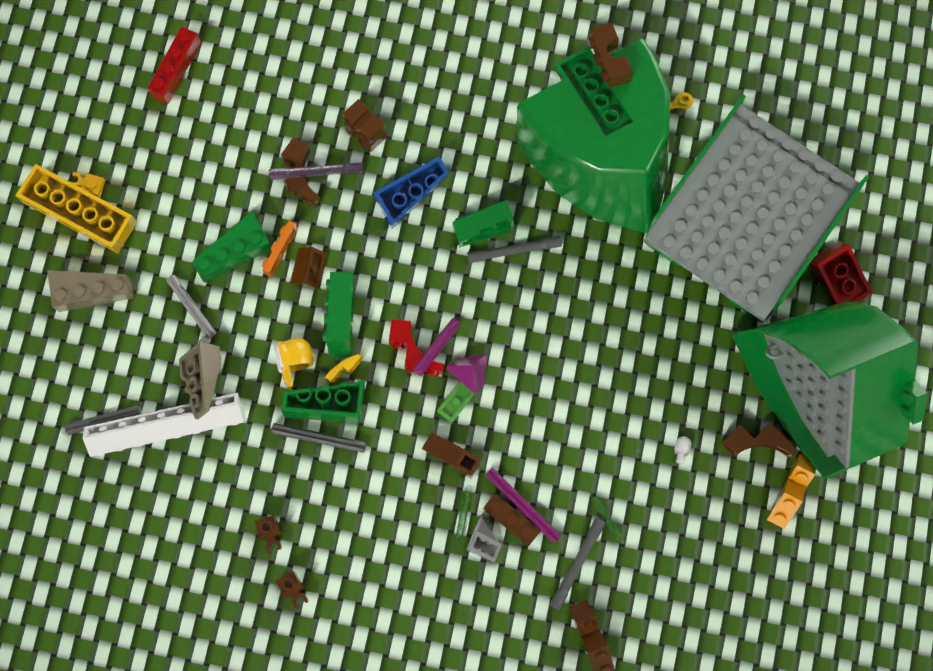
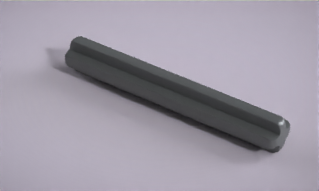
M134 406L66 424L65 431L66 434L71 435L84 431V427L140 415L142 411L139 406Z

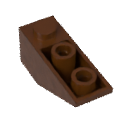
M432 432L421 448L472 479L482 462L477 456Z

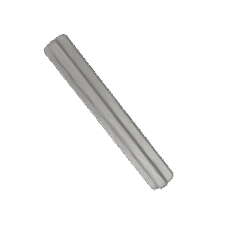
M175 275L168 277V284L208 339L212 338L216 334L215 330Z

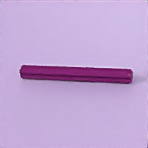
M494 468L486 473V477L553 543L560 539L561 535Z

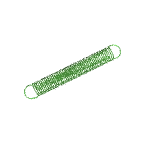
M467 491V494H466V506H465V515H464V523H463L462 537H463L464 525H465V522H466L467 513H468V509H469V504H467V503H468V493H469V491ZM463 500L458 521L457 537H460Z
M596 497L594 506L596 504L598 512L600 511L601 517L607 522L608 527L610 526L609 529H611L612 534L614 532L617 540L622 534L619 532L618 527L615 526L614 521L612 522L607 510L605 511L600 499L598 500V497Z

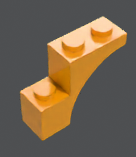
M800 453L791 466L785 485L767 517L768 521L783 529L786 528L802 504L805 490L816 473V468L804 454Z

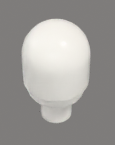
M681 436L676 441L674 450L675 454H677V463L683 464L685 456H688L690 453L691 440L688 437Z

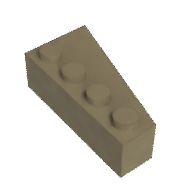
M47 270L52 307L58 312L134 298L132 282L125 274Z

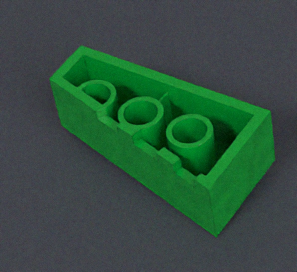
M251 211L192 262L200 278L206 283L271 250V246L253 211Z

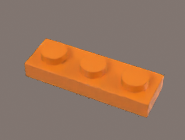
M288 221L286 225L282 226L280 238L273 243L271 247L272 253L269 258H265L262 264V270L265 275L271 278L274 275L298 229L295 223Z

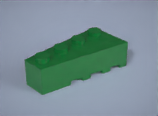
M330 272V279H326V291H329V296H325V308H328V313H324V325H327V330H323V342L327 343L329 357L349 358L352 356L350 342H353L351 323H353L354 276L353 272Z
M364 380L354 383H340V385L335 386L326 385L315 389L307 388L284 392L282 403L283 416L286 418L361 424L365 393Z

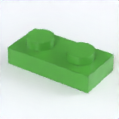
M460 381L438 408L437 413L452 424L476 393H473Z

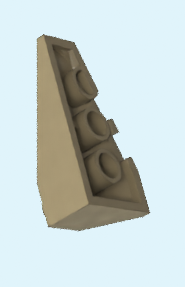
M204 342L197 343L179 358L180 377L187 385L184 389L186 393L190 394L189 403L194 418L197 420L210 410L221 366L220 346Z

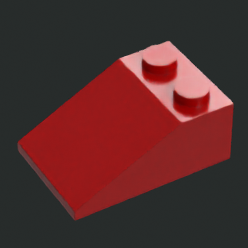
M839 241L814 256L809 264L816 279L834 305L847 301L859 302L873 293L849 244Z

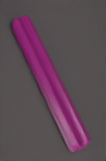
M452 318L415 365L414 373L419 376L424 374L459 328V320Z

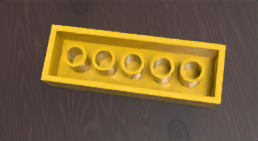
M37 164L34 165L15 195L22 203L117 254L137 224L132 215Z

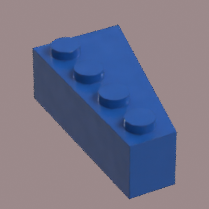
M440 156L374 192V198L392 229L448 178L449 172Z

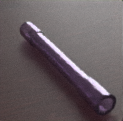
M358 162L315 167L269 169L270 180L321 175L362 174L363 164Z

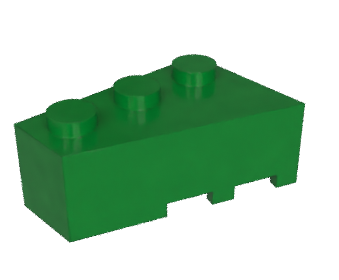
M507 200L468 216L458 217L452 222V228L459 248L513 232L514 219Z

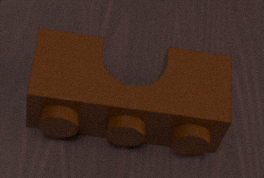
M612 22L590 29L589 38H587L589 48L593 49L595 53V63L597 66L600 65L602 70L600 71L603 82H607L609 89L631 82L633 73L626 55L615 58L608 54L609 51L618 48L619 41Z

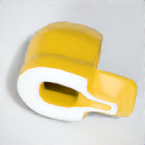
M301 338L279 341L274 346L279 372L282 373L284 384L287 385L288 389H292L293 386L291 372L313 366L312 348L306 340Z

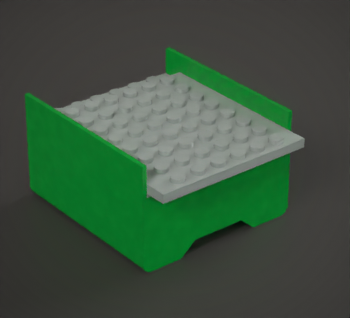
M743 94L655 215L644 243L670 262L684 267L718 290L733 305L755 320L764 323L783 303L869 176L866 175L859 183L742 106L746 98Z

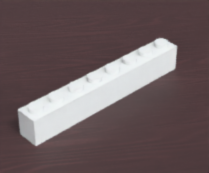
M238 393L212 398L209 412L198 420L194 418L189 403L84 427L83 441L90 457L101 456L105 453L141 447L154 442L159 443L163 440L180 438L189 434H198L207 430H216L229 425H237L244 422V411Z

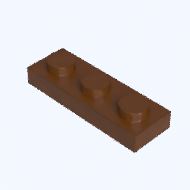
M496 494L493 495L483 508L486 513L528 547L541 532L540 529Z

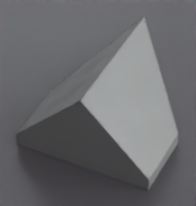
M481 514L466 551L495 563L502 544L499 543Z

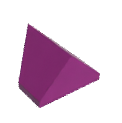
M488 353L456 359L446 369L473 393H476L485 385Z

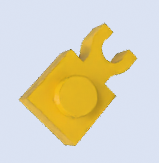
M76 172L72 173V176L78 178V181L70 183L100 197L106 181L104 178L86 173L84 178Z

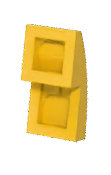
M357 354L340 362L325 376L326 380L333 385L344 371L351 375L363 361L362 357Z

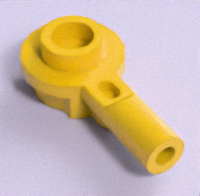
M687 92L679 93L675 101L670 103V111L673 109L679 111L691 108L693 105L691 94Z

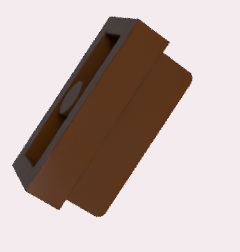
M314 247L299 248L290 283L293 285L302 284L311 289H318L327 253Z

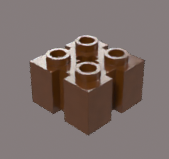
M359 99L342 114L343 123L346 127L345 131L351 137H357L359 139L358 143L363 149L367 148L372 152L387 138L385 123L370 112L369 108Z

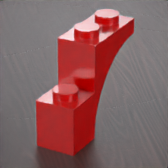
M392 319L389 345L399 350L407 347L404 367L405 370H408V373L416 374L413 371L414 367L423 354L413 341L411 321ZM433 361L425 373L428 376L439 377V374L443 375L444 364Z

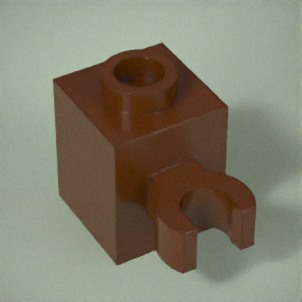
M271 515L254 521L259 539L263 542L267 541V552L272 553V544H277L278 550H282V544L276 539L282 536L277 517Z
M292 570L275 581L285 599L293 597L292 603L296 609L300 608L297 604L298 599L302 598L305 603L309 602L308 598L300 593L305 587L295 571Z

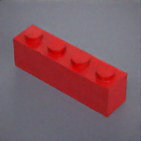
M180 27L147 88L152 98L169 104L202 43L198 33L185 27Z

